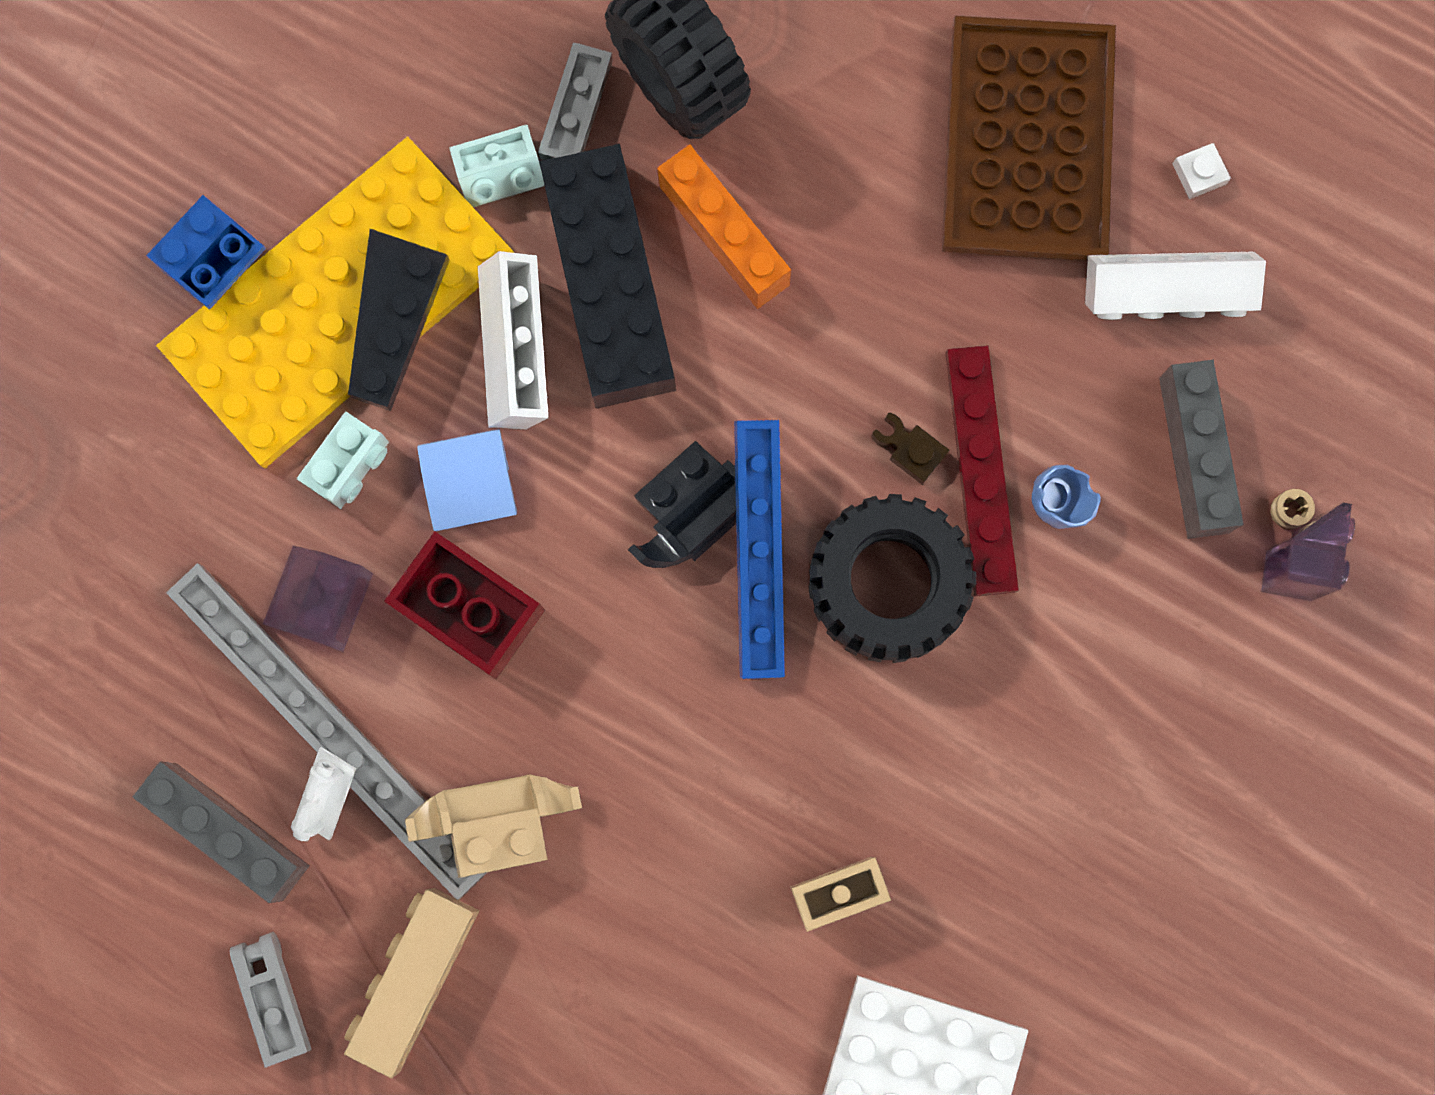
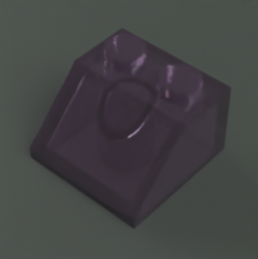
M293 546L263 625L343 652L373 573L353 562L323 552Z

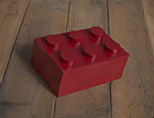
M436 531L433 532L384 600L389 606L495 679L501 674L545 612V609L539 602Z

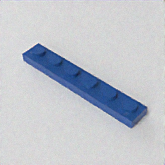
M779 420L734 421L740 678L785 677Z

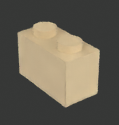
M875 857L860 860L790 886L807 931L891 901Z

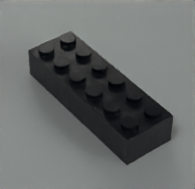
M620 144L539 161L590 390L596 409L676 391L674 372Z

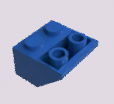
M202 195L146 256L188 294L210 310L266 248L208 198Z

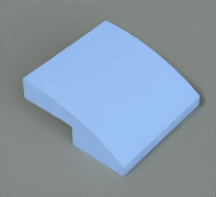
M500 429L417 446L434 531L517 515L508 473L509 466Z

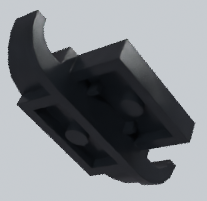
M694 441L634 495L637 502L658 522L653 526L657 535L644 545L636 546L633 544L628 551L641 564L652 568L675 566L689 559L695 562L736 525L735 465L729 460L721 465L697 441Z

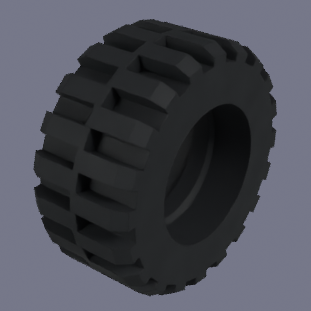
M612 0L605 13V24L611 34V41L619 52L620 59L626 65L634 82L643 91L642 93L646 99L652 103L658 114L662 118L664 117L674 130H678L680 135L688 139H701L746 106L751 94V88L749 87L750 80L748 74L744 71L745 65L742 58L737 54L736 46L731 37L726 34L722 27L723 24L712 13L705 0Z
M889 494L887 499L878 500L877 496L865 498L862 504L856 507L852 504L841 511L840 516L835 521L832 520L825 528L821 539L816 545L809 570L810 582L808 586L810 599L813 600L815 607L814 613L818 621L823 622L827 628L826 633L834 642L836 640L846 646L845 650L855 656L859 653L867 656L870 661L892 660L893 663L905 662L914 657L919 658L940 646L963 622L962 619L966 612L970 610L974 598L971 596L972 588L976 585V572L972 571L971 562L974 560L971 547L965 548L961 540L965 535L959 526L952 527L946 521L948 515L940 508H937L935 512L926 508L927 501L914 497L912 502L902 500V494ZM880 541L902 543L915 550L925 561L931 576V586L925 603L916 612L897 619L882 618L866 610L856 599L851 586L852 566L857 556L871 544Z

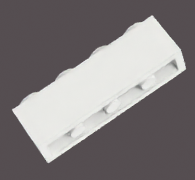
M498 251L478 266L488 428L528 429L548 418L537 255Z
M1255 252L1088 255L1085 304L1093 314H1097L1098 318L1106 320L1120 319L1122 314L1138 313V316L1142 318L1158 319L1162 318L1164 313L1179 312L1180 316L1188 318H1200L1205 316V312L1221 311V314L1224 316L1242 317L1246 315L1247 311L1261 310L1266 260Z

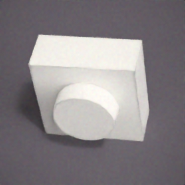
M1214 143L1179 156L1173 162L1175 171L1189 199L1224 186L1231 179Z

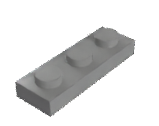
M573 42L538 150L539 159L548 160L584 152L613 62L611 52Z

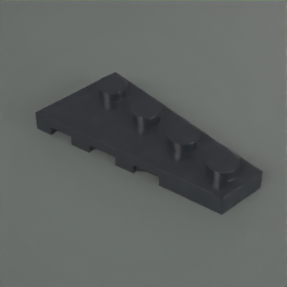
M370 229L348 390L351 398L391 411L450 259L447 254Z

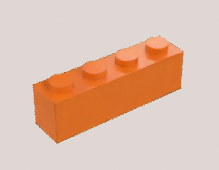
M690 144L657 167L658 183L661 190L757 310L790 286V267Z

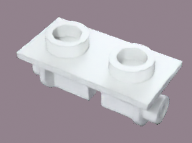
M322 747L319 748L315 762L311 767L310 776L295 819L291 824V828L294 831L293 836L300 841H308L311 836L317 833L328 840L332 838L357 769Z

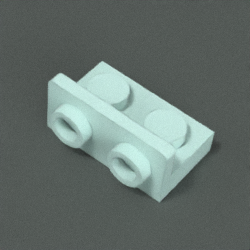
M527 125L449 147L462 192L472 207L544 186L540 163Z
M345 411L299 474L297 480L341 509L346 502L351 503L358 496L363 487L361 480L369 469L377 468L387 454V448L385 447L389 441L382 433L376 429H371Z

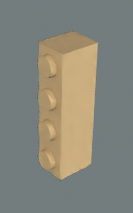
M435 888L426 889L424 895L416 894L406 913V917L411 919L404 935L397 933L387 950L385 957L391 961L384 975L377 974L366 992L365 998L370 1000V1003L363 1017L357 1014L346 1032L344 1039L350 1043L344 1055L390 1078L401 1072L480 910L459 900L457 901L455 898Z

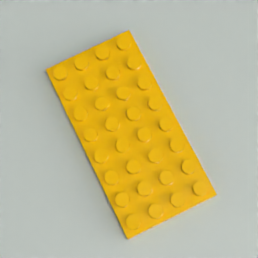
M408 136L249 267L210 310L205 306L201 307L156 345L264 469L350 397L348 390L370 229L447 254L450 259L420 337L479 288V265L498 251L514 253Z

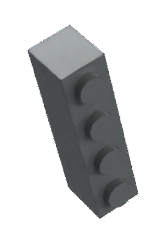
M1214 359L1173 364L1159 377L1187 539L1229 534L1244 524Z
M160 761L133 795L135 800L268 903L284 901L310 866L177 763Z

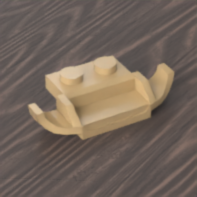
M525 775L443 790L426 800L405 819L409 842L451 835L458 878L547 860L540 817L581 809L582 806L578 787L560 784L545 777Z

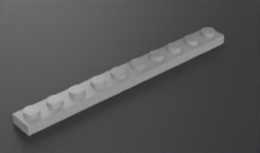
M197 563L166 592L317 753L319 748L322 747L357 768L350 788L457 901L462 899L488 873L458 878L451 835L412 842L408 841L405 819L422 805L426 799L202 565Z

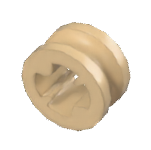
M1301 489L1287 490L1277 496L1271 504V516L1274 522L1284 529L1301 527L1310 521L1315 513V504L1312 497ZM1292 501H1296L1300 505L1297 511H1301V516L1288 517L1285 514L1288 507H1283L1284 503L1289 504Z

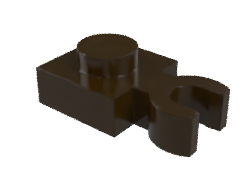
M888 413L885 421L893 427L894 433L890 436H885L875 429L871 437L879 446L893 447L896 451L891 456L890 461L923 485L950 450L918 425L910 433L906 432L901 419L893 413Z

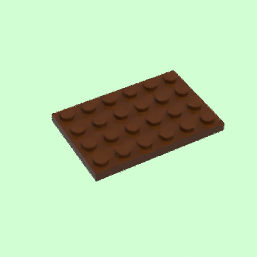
M954 16L952 25L942 252L1088 261V255H1109L1116 25Z

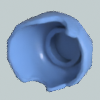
M1066 464L1051 466L1044 470L1035 479L1032 491V505L1038 517L1057 529L1085 526L1096 517L1101 502L1100 494L1093 492L1089 485L1090 476Z

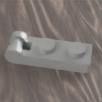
M275 932L260 936L259 942L247 946L246 943H241L231 947V961L265 1068L312 1050L284 965L281 944ZM264 959L267 971L255 975L253 962Z

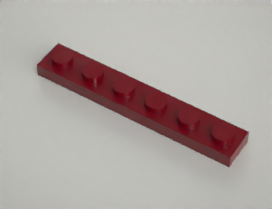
M989 345L947 349L945 355L968 547H971L974 556L971 568L972 571L976 572V585L973 587L974 597L1016 593L1019 591Z

